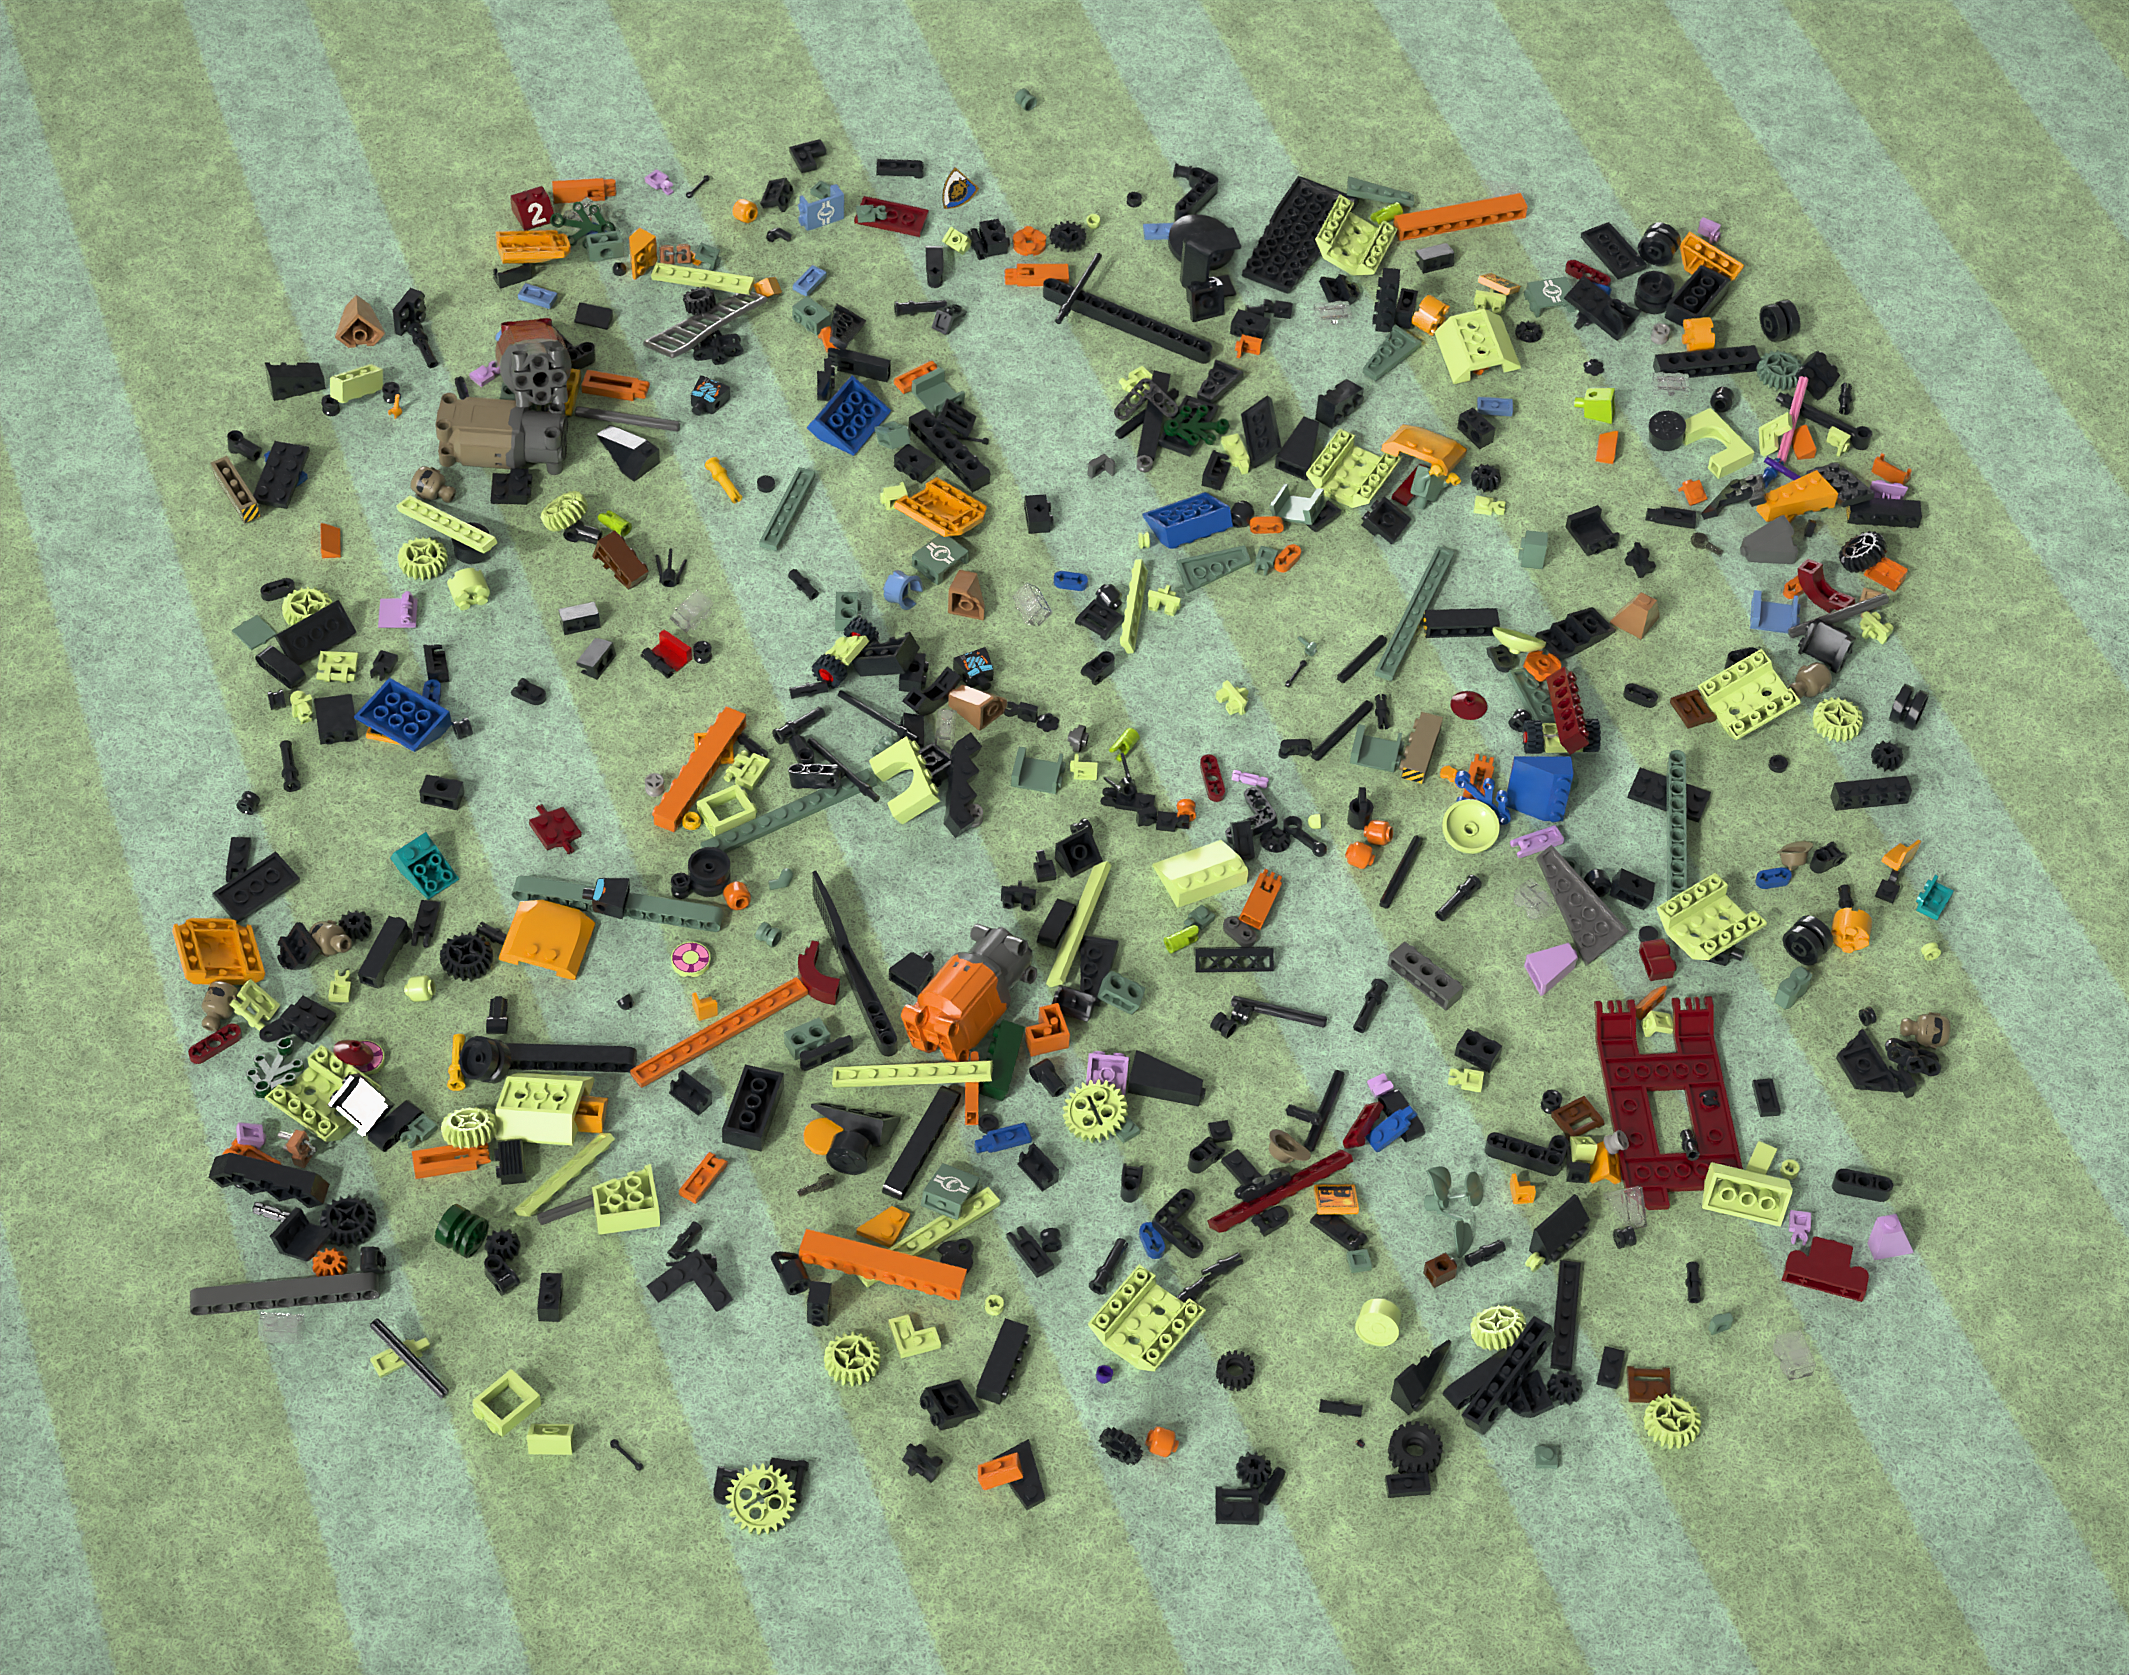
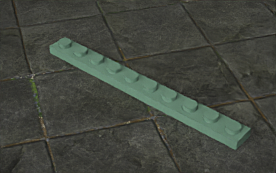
M1437 546L1375 670L1374 676L1392 682L1422 622L1424 611L1428 609L1454 557L1455 551Z
M868 768L855 774L860 780L868 783L871 787L877 786V781ZM848 778L842 779L841 785L837 789L822 788L701 842L700 846L701 848L715 847L728 853L861 792Z

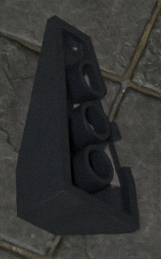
M611 425L597 434L605 449L612 456L613 461L619 466V470L634 482L660 463L659 448L646 439Z
M824 1102L811 1104L812 1109L846 1131H855L865 1136L871 1145L875 1147H880L881 1144L890 1141L901 1120L900 1116L876 1111V1113L864 1114V1109L849 1108L846 1111V1107L842 1105Z
M1449 1339L1433 1349L1429 1357L1426 1355L1421 1357L1417 1366L1414 1363L1411 1364L1395 1378L1390 1400L1406 1414L1410 1415L1414 1411L1418 1412L1424 1406V1400L1449 1354L1452 1343Z

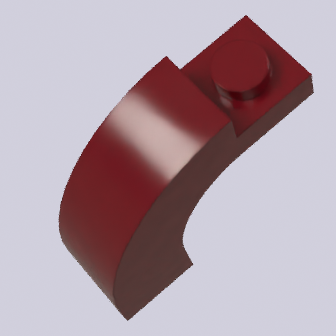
M1807 559L1797 568L1798 579L1804 593L1815 605L1826 612L1831 613L1833 610H1840L1855 604L1854 597L1834 590L1827 583L1823 573V564Z
M812 940L810 947H806L804 955L799 954L798 978L808 989V995L813 999L835 1005L840 992V979L825 976L815 968L819 956V941Z

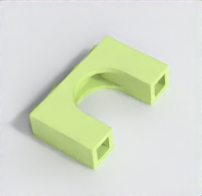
M1711 408L1685 419L1686 430L1683 441L1685 446L1707 437L1718 439L1726 445L1727 449L1711 456L1708 469L1718 479L1752 463L1753 449Z
M907 736L869 760L875 775L883 782L903 770L913 769L914 777L910 787L887 803L893 817L901 824H905L940 801L937 795L939 790L931 781L933 778L932 774L925 768L927 763L918 752L920 751L919 745L916 741H911Z

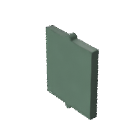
M258 615L243 621L241 625L232 629V632L251 651L262 644H266L268 640L276 635Z

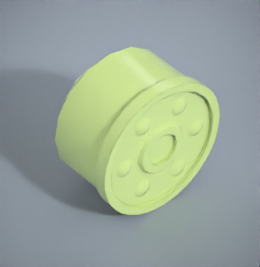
M1376 1298L1368 1300L1361 1307L1355 1325L1356 1333L1368 1344L1376 1346L1390 1345L1398 1338L1401 1312L1394 1303L1386 1299Z

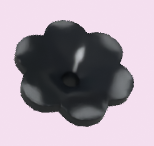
M1591 359L1583 364L1584 372L1592 376H1597L1604 372L1603 363L1598 362L1597 359Z
M1051 713L1037 717L1038 722L1036 726L1044 732H1050L1058 728L1059 719L1053 717Z

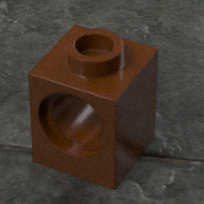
M1445 1252L1425 1262L1423 1274L1432 1286L1436 1288L1455 1278L1457 1264Z

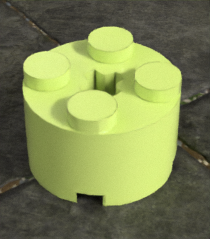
M465 568L457 571L452 580L451 578L448 580V588L455 605L460 610L469 609L470 605H484L488 602L487 598L490 590L481 570L475 571L474 568Z

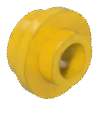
M688 812L682 819V825L688 830L698 829L701 826V818L695 812Z

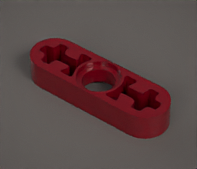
M1577 260L1567 261L1565 272L1568 275L1580 280L1584 274L1588 273L1592 276L1586 278L1591 282L1610 287L1611 278L1608 275Z
M1211 754L1203 755L1200 759V770L1207 796L1213 802H1220L1224 799L1225 787L1217 758ZM1206 762L1211 764V769H1208L1209 767ZM1215 776L1217 780L1210 781L1207 777ZM1214 787H1216L1217 793L1219 794H1216L1214 792Z
M228 1024L194 1044L188 1050L190 1061L194 1064H202L237 1043L242 1037L241 1028L237 1024ZM213 1041L221 1043L218 1047L210 1046V1043Z

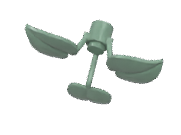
M1442 1166L1433 1167L1426 1172L1430 1177L1434 1194L1425 1196L1424 1207L1427 1211H1436L1437 1215H1444L1457 1220L1454 1225V1238L1457 1258H1461L1472 1245L1473 1235L1469 1223H1464L1462 1218L1443 1210L1448 1207L1449 1200L1468 1197L1470 1206H1478L1483 1198V1186L1479 1175L1476 1172H1469L1464 1182L1466 1193L1447 1196L1449 1194L1448 1189L1451 1187L1450 1172Z

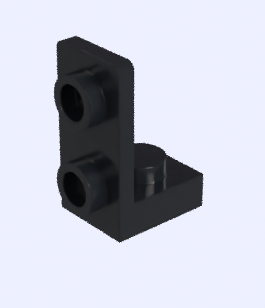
M957 304L939 308L931 328L948 335L954 318L966 315L967 311Z
M1568 1146L1566 1182L1586 1184L1590 1172V1163L1572 1162L1571 1146Z

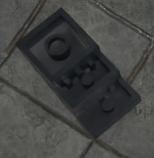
M1593 607L1567 614L1565 620L1552 623L1550 629L1537 632L1535 637L1546 642L1544 648L1550 654H1553L1559 660H1563L1606 639L1615 633L1616 629Z

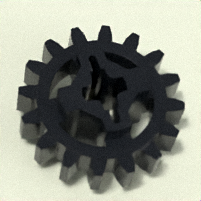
M1062 221L1060 225L1054 224L1049 237L1051 245L1055 244V249L1060 247V251L1066 249L1069 252L1072 249L1075 252L1076 248L1081 249L1082 245H1085L1087 236L1085 228L1081 229V224L1075 225L1076 222L1071 224L1069 221L1065 224Z
M1107 1427L1099 1436L1100 1439L1098 1441L1102 1443L1100 1446L1106 1448L1105 1452L1108 1456L1119 1460L1121 1463L1135 1465L1143 1456V1450L1140 1449L1141 1445L1136 1444L1137 1440L1131 1434L1124 1433L1121 1429L1117 1430L1115 1427L1112 1429Z

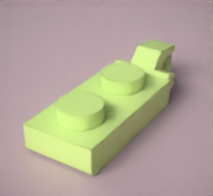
M1239 434L1221 437L1222 445L1229 456L1232 466L1239 467L1241 474L1249 473L1250 458Z
M426 1337L417 1342L414 1339L403 1341L417 1358L422 1357L421 1352L430 1348ZM391 1348L370 1358L379 1378L407 1365Z

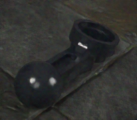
M1289 816L1284 819L1283 828L1285 831L1311 849L1315 856L1323 857L1327 853V846L1323 842L1316 841L1302 830V820L1299 817ZM1290 825H1295V826H1297V827H1296V828H1290V827H1288V826H1290Z

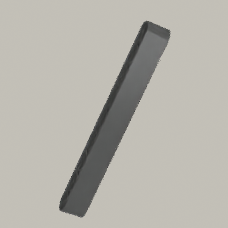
M367 1272L195 1288L190 1291V1313L197 1316L377 1299L380 1295L379 1276L376 1273Z

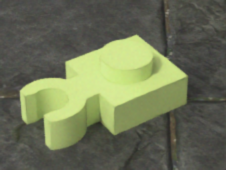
M1476 496L1474 513L1491 515L1492 512H1495L1496 514L1504 515L1506 502H1493V498Z
M336 970L334 973L336 981H331L329 1002H349L351 993L350 972L346 970L345 976H339V970Z
M1464 1068V1073H1460L1457 1069H1450L1449 1076H1454L1455 1078L1449 1077V1085L1462 1084L1461 1089L1481 1092L1484 1072Z

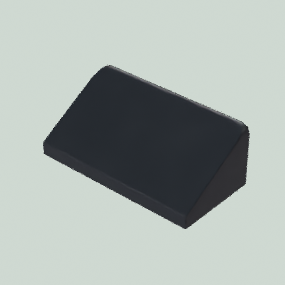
M579 302L574 323L608 330L613 319V312L610 308Z

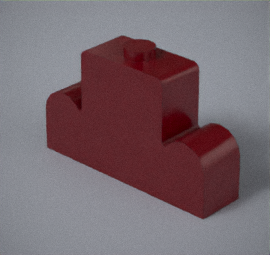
M1814 1236L1808 1256L1800 1250H1794L1789 1253L1781 1281L1862 1302L1867 1290L1869 1274L1861 1266L1850 1268L1853 1253L1851 1245Z

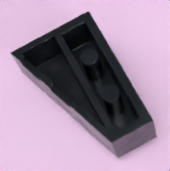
M265 362L268 387L273 401L326 389L324 375L319 363L297 362L296 365H287L286 362H281L280 365H271L270 362Z
M1345 379L1335 385L1336 389L1327 390L1326 395H1318L1315 420L1330 429L1340 425L1346 415L1349 416L1353 409L1363 402L1364 388Z
M907 632L905 637L896 639L894 636L889 638L888 642L882 644L878 641L866 645L853 659L852 664L860 677L904 674L920 647L911 632Z

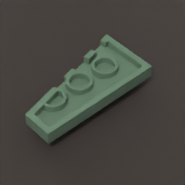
M1348 176V196L1391 204L1398 202L1402 206L1413 207L1414 195L1410 192H1402Z
M1394 325L1390 334L1388 333L1385 337V341L1379 345L1376 353L1371 356L1363 367L1362 373L1376 382L1420 348L1421 341L1397 325Z
M1245 545L1176 560V566L1187 593L1250 564V557Z
M1526 668L1509 670L1508 677L1525 710L1531 715V720H1541L1542 723H1556L1552 703L1549 699L1550 696L1539 688L1540 684Z

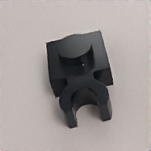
M380 650L373 662V668L370 670V677L373 679L376 674H380L379 681H383L385 679V672L391 673L396 665L398 655Z

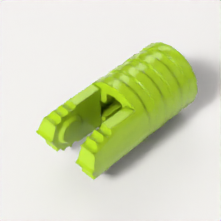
M1395 202L1372 213L1370 219L1381 225L1383 220L1390 222L1394 220V216L1403 214L1401 205Z
M610 510L597 516L603 525L612 531L615 530L623 537L631 531L632 524Z
M1127 728L1110 747V753L1115 752L1117 749L1121 750L1115 758L1120 762L1122 760L1121 752L1126 756L1139 741L1140 736L1138 732L1132 728Z
M1192 925L1165 937L1164 945L1169 953L1172 954L1198 941V926Z

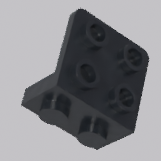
M295 1207L274 1230L270 1238L280 1254L307 1262L315 1256L333 1234L331 1229L325 1230L326 1228L309 1223L302 1209Z

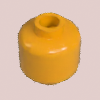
M740 199L733 206V215L741 222L751 223L757 218L758 208L755 203L747 199Z

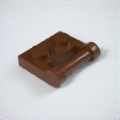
M1698 689L1671 697L1670 704L1688 729L1707 722L1712 723L1717 719L1716 714L1711 712L1701 698V693ZM1694 700H1695V702L1697 703V705L1699 706V708L1702 710V712L1704 713L1703 715H1702V713L1700 712V710L1697 708V706L1695 705V703L1693 702Z
M1585 1096L1551 1113L1552 1119L1564 1132L1569 1142L1570 1136H1580L1605 1124L1603 1118ZM1589 1117L1592 1119V1121L1574 1130L1571 1128V1126Z
M1627 1366L1629 1402L1650 1403L1652 1400L1655 1401L1658 1396L1663 1398L1665 1394L1671 1398L1669 1367L1641 1369ZM1634 1377L1662 1378V1381H1636Z

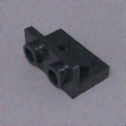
M787 177L768 182L760 202L762 208L778 206L781 212L786 211L793 193V186L789 183Z

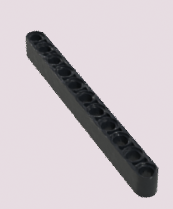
M1048 278L1043 282V297L1050 302L1062 306L1066 303L1075 287L1059 280ZM1081 290L1071 307V310L1198 363L1206 364L1211 361L1212 345L1208 341Z

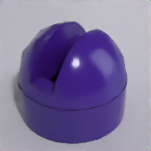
M1107 1365L1099 1366L1096 1371L1097 1381L1102 1384L1110 1382L1113 1376V1369Z

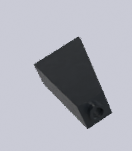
M1303 416L1283 445L1282 451L1277 454L1275 460L1276 469L1305 481L1308 480L1306 472L1311 467L1320 422Z
M1136 1050L1129 1079L1128 1093L1199 1107L1200 1099L1204 1100L1206 1088H1202L1203 1079Z

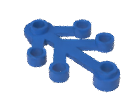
M1457 772L1455 784L1459 788H1465L1476 798L1470 800H1477L1488 805L1497 815L1500 825H1506L1510 822L1511 814L1506 808L1508 798L1506 791L1500 790L1497 792L1496 801L1499 802L1497 808L1493 804V789L1495 786L1493 779L1486 778L1484 780V796L1470 783L1471 775L1468 772ZM1460 796L1457 798L1456 802L1461 800H1468V798Z

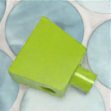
M1589 388L1584 398L1575 397L1574 407L1584 408L1585 418L1612 424L1615 415V388Z

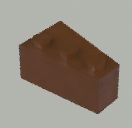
M614 530L598 540L592 557L595 560L599 558L604 563L603 567L606 570L610 568L615 573L614 577L628 590L647 578L649 571L646 564L637 558L635 551L628 547L622 535H619Z

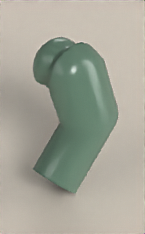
M788 868L783 869L778 879L768 881L770 890L787 887L793 878V872Z

